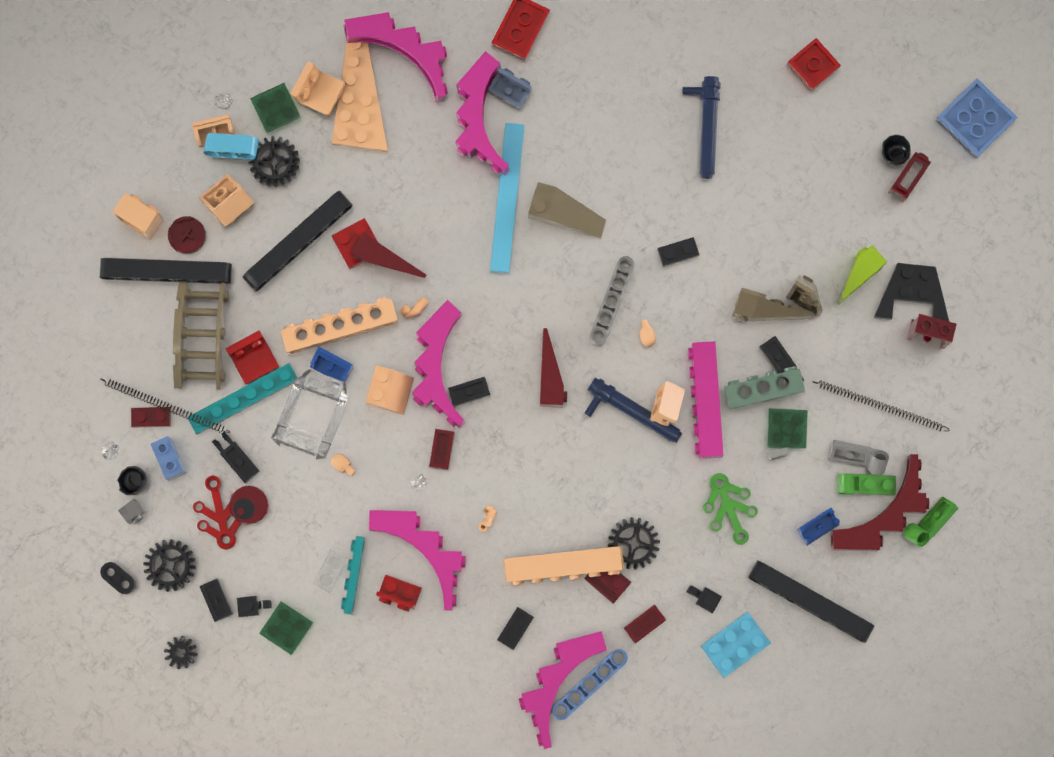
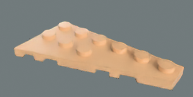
M346 43L341 80L346 85L338 98L332 145L388 152L368 43Z

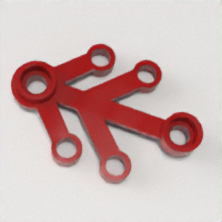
M212 475L205 480V486L212 493L216 513L205 507V504L201 501L193 504V510L204 514L219 524L220 531L211 527L206 520H200L197 528L215 537L217 545L224 550H228L236 543L234 534L241 523L235 519L228 529L226 521L231 515L229 503L225 510H223L219 492L221 480L217 476ZM211 481H217V486L211 487ZM197 504H202L203 506L200 511L196 510ZM203 522L207 524L205 529L200 528V524ZM226 536L230 538L227 544L223 542V538Z

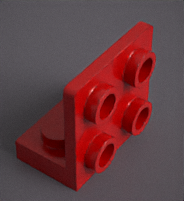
M260 330L225 348L245 384H249L279 367Z
M385 574L379 592L377 591L376 596L379 597V601L391 605V602L398 604L397 607L399 609L409 612L410 609H415L422 588Z

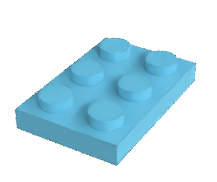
M746 612L701 645V648L722 677L725 678L771 643L751 615Z

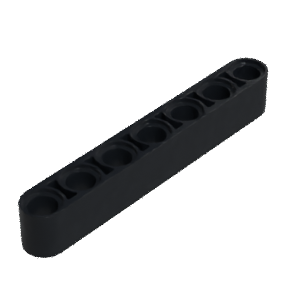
M340 190L337 191L253 265L242 278L257 292L348 212L353 204Z
M101 258L99 278L105 280L155 282L187 281V283L210 284L225 282V284H230L232 264L207 261Z
M757 560L748 576L749 579L863 643L867 642L875 627L867 620Z

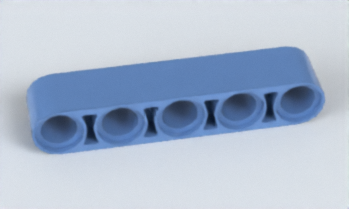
M621 649L611 652L553 706V716L558 720H564L626 664L628 659L626 652ZM617 652L624 656L621 664H617L613 660V656ZM601 666L609 668L610 672L607 677H602L599 674ZM587 679L594 680L595 688L593 690L585 688L584 683ZM573 692L580 694L581 700L579 703L574 704L570 701V695ZM559 705L566 708L567 712L563 717H559L555 713Z

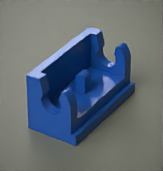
M321 347L317 348L310 362V368L342 385L345 384L353 369V364Z
M831 507L796 530L808 546L839 526L840 520L835 517L834 510Z

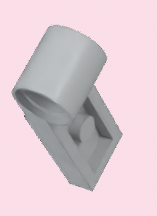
M833 440L829 459L868 467V471L871 474L880 476L885 473L889 454L883 450Z

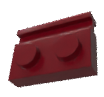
M608 571L600 572L601 576L589 577L588 573L584 578L612 604L616 602L632 583L621 573L608 575Z

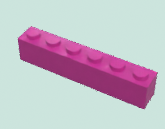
M715 341L694 342L691 344V348H688V359H692L689 375L690 378H693L694 386H691V397H695V405H692V416H696L693 432L694 435H697L698 443L694 445L695 455L698 454L699 459L722 458L724 455Z

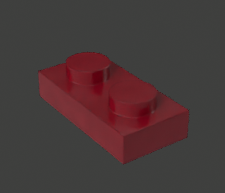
M160 407L131 408V427H171V413Z
M435 429L429 464L430 468L449 469L455 432Z
M653 605L625 626L624 630L636 644L665 622L666 619L656 605Z

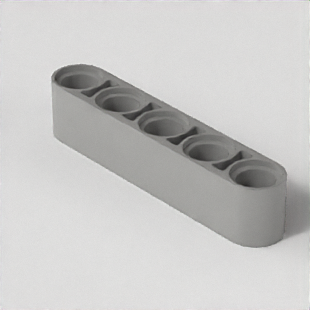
M623 256L618 260L590 334V342L595 346L605 344L634 268V261L629 256ZM622 262L629 263L631 268L629 270H623L620 267V264ZM615 280H621L623 281L624 286L621 288H617L614 286L613 282ZM614 297L617 300V304L609 305L607 299ZM608 315L611 320L608 323H603L600 317ZM596 332H600L604 335V339L597 341L593 335Z

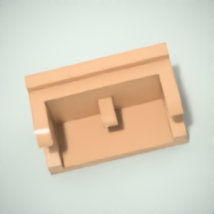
M229 114L192 123L199 147L205 146L206 136L209 133L235 135Z
M668 381L658 388L650 420L665 426H669L670 422H677L685 389Z

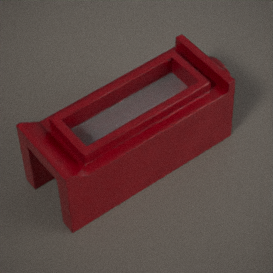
M915 152L888 193L892 194L894 191L903 197L901 202L904 203L931 164V161L928 160L929 158L923 153Z

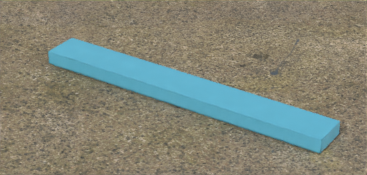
M505 123L502 159L508 164L509 172L505 176L500 172L490 272L509 274L524 134L523 124Z

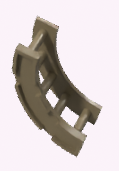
M179 281L176 297L179 303L178 309H175L173 330V354H175V365H173L174 388L182 389L183 381L187 379L216 380V390H220L221 383L225 382V371L222 370V340H225L226 329L223 328L225 302L229 301V290H226L225 282H221L220 292L191 291L187 289V281ZM190 299H219L218 309L188 308L187 301H190ZM217 316L216 330L187 329V327H184L185 317ZM187 337H216V352L186 351V349H183L184 339ZM186 359H215L216 372L187 371L184 369V361Z

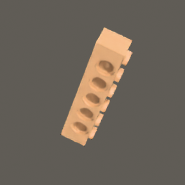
M383 297L377 299V303L374 304L362 303L353 310L345 308L336 315L328 313L315 321L314 319H307L298 326H295V324L285 326L284 330L280 331L287 354L291 355L398 324L392 299ZM374 310L381 312V316L377 319L371 317V313ZM357 315L363 317L360 324L352 322L353 318ZM337 321H343L344 327L342 329H335L334 324ZM319 326L326 328L325 333L322 335L316 334V329ZM300 332H307L306 339H297Z

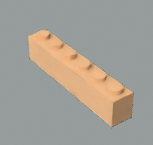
M622 546L504 559L506 581H512V585L524 584V580L530 579L531 583L543 582V578L549 577L550 581L562 580V576L568 575L570 579L581 578V574L589 573V577L601 576L600 572L608 571V575L620 574V570L624 569Z

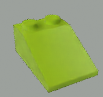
M873 245L869 248L863 247L854 256L856 260L853 262L836 302L838 305L872 278L887 263Z

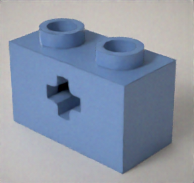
M169 436L151 443V447L166 480L171 481L186 474L175 445Z

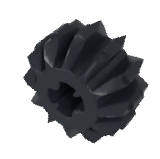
M181 636L180 643L177 637L173 638L174 644L167 642L171 649H164L165 653H170L169 656L165 657V660L172 659L169 664L171 667L176 664V668L181 669L183 664L185 668H188L187 661L194 664L195 661L191 656H198V653L192 652V650L197 648L196 645L189 646L192 643V639H188L185 642V636ZM178 648L185 650V654L183 653L184 657L177 656Z

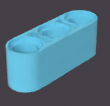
M209 133L206 136L203 153L217 158L253 160L256 158L259 139L249 135Z

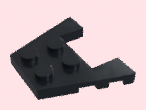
M897 263L874 318L891 320L893 317L894 301L932 304L931 317L949 321L936 267Z

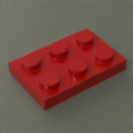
M513 0L491 45L526 60L550 13V9L531 0Z

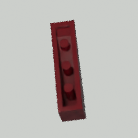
M363 232L350 249V252L353 253L351 257L360 263L364 260L371 264L423 278L426 277L425 273Z
M543 328L540 407L563 408V403H567V391H564L563 381L548 329Z

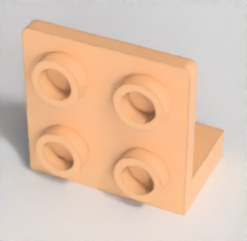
M307 62L290 95L297 103L329 116L346 83L319 71L314 64Z

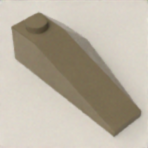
M538 182L529 209L528 219L597 238L602 237L606 219L559 188Z
M799 275L786 298L805 310L814 312L813 314L819 317L823 310L817 287L813 284L811 278Z
M741 288L732 316L741 322H747V320L811 319L814 312L795 305H788L786 307L781 300H767L765 294Z

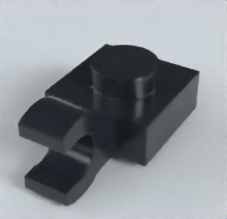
M691 585L686 591L698 599L695 603L696 605L712 614L722 598L721 595L707 587L700 591Z
M257 596L237 598L238 617L258 616L259 609L272 608L271 600L258 601Z

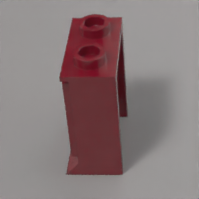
M919 314L915 320H911L907 340H911L917 334L923 335V341L926 343L932 337L942 340L940 348L944 349L952 343L957 324Z

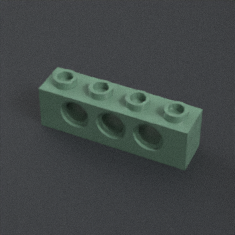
M793 366L785 368V372L777 374V371L765 373L766 377L758 378V375L747 377L745 382L739 383V380L728 382V386H724L729 409L805 392L800 369H796ZM782 377L787 378L789 381L786 388L778 386V380ZM762 382H768L770 385V389L766 393H762L759 390V385ZM744 386H748L751 389V394L748 397H743L740 393Z

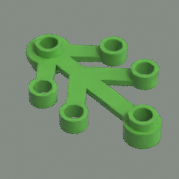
M722 473L714 474L710 479L712 491L708 501L703 505V511L708 514L712 513L715 509L714 503L718 494H720L722 503L715 519L710 523V528L712 531H719L722 528L721 522L727 511L735 531L733 541L738 545H743L748 541L749 535L746 530L742 529L734 509L746 513L750 518L758 514V509L755 506H747L731 499L727 492L735 493L741 499L746 500L751 495L748 488H740L729 483L727 476ZM721 479L723 485L718 486L716 480ZM743 490H746L748 492L747 497H743L741 495V492ZM707 504L712 505L711 511L705 509ZM750 508L755 510L754 515L749 514L748 510ZM714 522L719 523L718 529L713 528L712 525ZM739 533L744 534V540L738 539Z

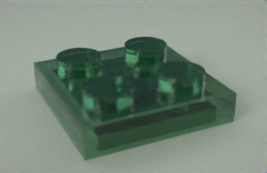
M285 83L250 98L266 133L301 118Z
M769 408L767 447L806 449L808 410Z
M281 601L259 634L290 655H293L314 622Z

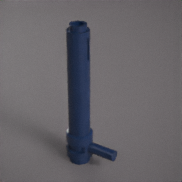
M715 76L704 77L702 87H683L682 89L683 94L701 95V100L703 101L699 174L704 179H712L715 174L718 102L720 101V93L718 91L721 89L719 78Z
M594 378L587 389L594 398L585 411L586 415L591 417L600 401L605 404L609 403L670 442H678L682 435L680 429L670 423L669 426H665L651 421V411L618 392L611 384H605V381L601 378Z

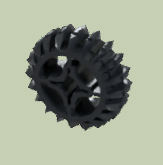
M271 136V141L268 142V139L264 138L265 143L263 145L260 141L258 143L259 148H257L256 158L248 162L250 166H253L250 171L255 173V179L260 178L259 182L261 184L266 181V185L270 187L273 182L274 187H278V182H281V185L284 186L285 179L291 182L290 175H297L293 170H299L300 168L296 164L300 162V158L296 157L299 153L298 151H293L295 146L294 144L289 145V140L283 142L282 137H279L275 141V137ZM277 148L284 150L289 155V158L279 156ZM270 149V154L260 159L263 153ZM274 155L278 161L276 162L277 164L275 165V169L272 163L270 162L272 161V159H274ZM289 164L287 169L279 174V169ZM259 166L271 168L272 175L264 173Z
M631 517L630 524L627 523L626 519H623V527L617 523L616 527L619 530H611L615 537H608L609 540L614 541L609 543L608 547H616L618 543H621L628 548V557L623 555V561L627 563L626 569H630L631 564H634L633 568L637 570L638 563H640L642 568H645L643 561L651 564L652 561L649 559V556L656 558L657 555L652 553V551H659L660 549L654 546V544H659L660 540H654L653 538L658 536V532L653 534L650 532L654 529V526H651L649 529L646 528L649 523L648 521L641 525V518H638L637 523H634V518ZM634 528L633 535L630 538L619 537L624 530ZM640 530L646 533L650 544L640 540ZM636 534V543H639V546H635L631 553L632 548L628 541H632ZM636 550H648L644 557L633 559Z
M170 539L169 545H167L166 540H162V547L159 543H155L157 550L149 549L153 553L152 556L145 555V558L150 559V561L143 562L144 566H149V569H145L144 573H151L146 579L148 581L154 579L151 584L152 586H156L159 583L158 590H162L165 585L166 592L170 591L171 586L174 591H177V584L184 588L183 581L191 582L187 576L194 577L195 575L190 572V569H196V566L190 565V563L195 562L196 558H189L193 551L185 552L188 549L187 545L180 548L181 541H177L174 546L173 539ZM177 550L181 555L170 558L165 551ZM160 555L162 564L155 571V561ZM167 560L171 563L174 562L172 570L165 569ZM182 561H185L184 571L179 576L178 566ZM170 573L175 580L167 582L161 580L158 576Z

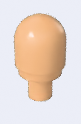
M648 320L641 321L642 329L639 333L641 342L644 346L650 347L656 342L655 331L653 327L649 326Z
M335 454L332 457L331 464L335 469L342 473L346 472L350 476L354 475L356 470L350 466L351 462L342 454Z

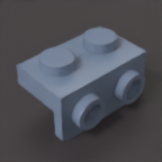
M499 68L498 74L489 86L488 91L520 110L532 92V86H530V82L526 79L515 77L514 73L509 69L505 68L503 70Z

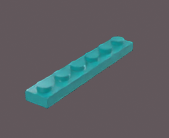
M290 363L201 409L195 413L193 421L189 420L196 435L209 429L210 420L211 428L214 421V425L299 380Z

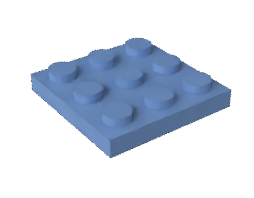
M976 79L937 117L977 158L1018 118L979 79Z

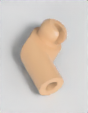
M421 297L415 306L410 308L409 305H404L400 312L404 314L405 318L419 315L429 302L426 298Z
M488 505L483 510V513L487 515L479 524V529L483 532L487 531L492 525L497 514L496 509L491 505Z

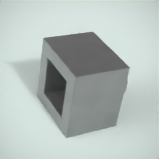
M132 499L118 510L128 524L138 523L143 519L142 515L146 513L135 499Z

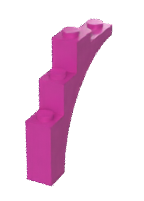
M389 12L344 20L343 27L347 43L364 42L378 44L404 55L425 76L432 88L435 101H444L448 92L446 83L443 84L442 82L444 73L441 64H443L447 57V51L445 46L442 47L441 41L419 44L421 43L420 33L416 32L415 26L393 30L395 29L394 19L390 18Z
M485 51L456 84L457 93L464 100L467 99V101L456 112L457 122L466 130L455 142L458 147L457 151L464 157L467 155L472 158L476 154L479 160L482 162L487 161L491 164L490 168L497 174L501 172L505 176L509 172V166L490 144L483 121L484 104L488 88L498 74V69L501 68L499 61Z
M447 300L416 332L418 337L416 340L423 347L428 346V348L414 362L416 366L415 371L422 377L424 375L427 377L413 390L412 394L415 396L413 400L420 407L424 405L427 408L433 403L432 407L439 414L443 412L447 416L446 420L453 427L457 425L460 428L465 423V420L454 409L447 397L442 381L441 363L446 340L453 326L461 318L462 313Z
M370 510V531L383 532L399 537L413 545L426 557L439 578L443 592L444 610L452 611L453 606H456L457 595H453V587H457V575H454V572H461V568H465L466 556H462V551H439V548H443V536H439V531H416V528H420V516H417L416 511Z
M602 631L556 643L557 648L553 649L556 660L560 659L561 663L539 668L540 673H536L539 685L543 684L544 688L522 693V698H519L521 710L525 709L526 713L534 711L535 715H532L531 718L534 727L538 726L540 734L536 735L539 746L543 745L544 749L552 747L549 723L556 693L567 675L575 667L589 657L607 650Z

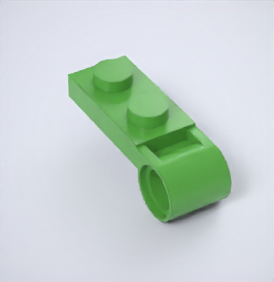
M838 474V494L896 495V476Z
M942 497L918 525L911 523L905 528L904 537L918 547L925 546L959 508L953 502Z

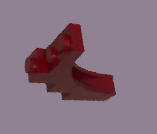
M918 454L907 456L906 473L902 486L889 506L873 520L863 525L849 529L832 530L831 550L879 551L880 547H883V535H880V532L900 533L903 531V528H906V517L903 516V513H926L930 503L929 498H926V493H919L922 487V480L918 478V471H921L922 462L921 459H918Z

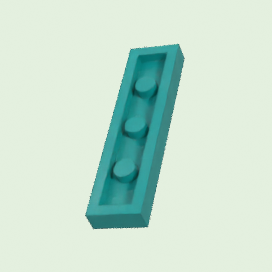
M356 536V540H352L350 551L353 552V559L348 561L347 570L350 571V577L345 580L344 590H347L346 598H342L341 609H344V614L353 615L365 538L361 536Z

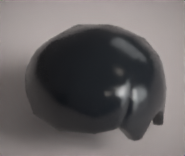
M896 134L884 140L882 156L889 165H901L910 158V143L904 136Z
M137 466L126 467L121 471L117 479L120 487L119 491L125 495H138L144 491L147 485L145 472Z

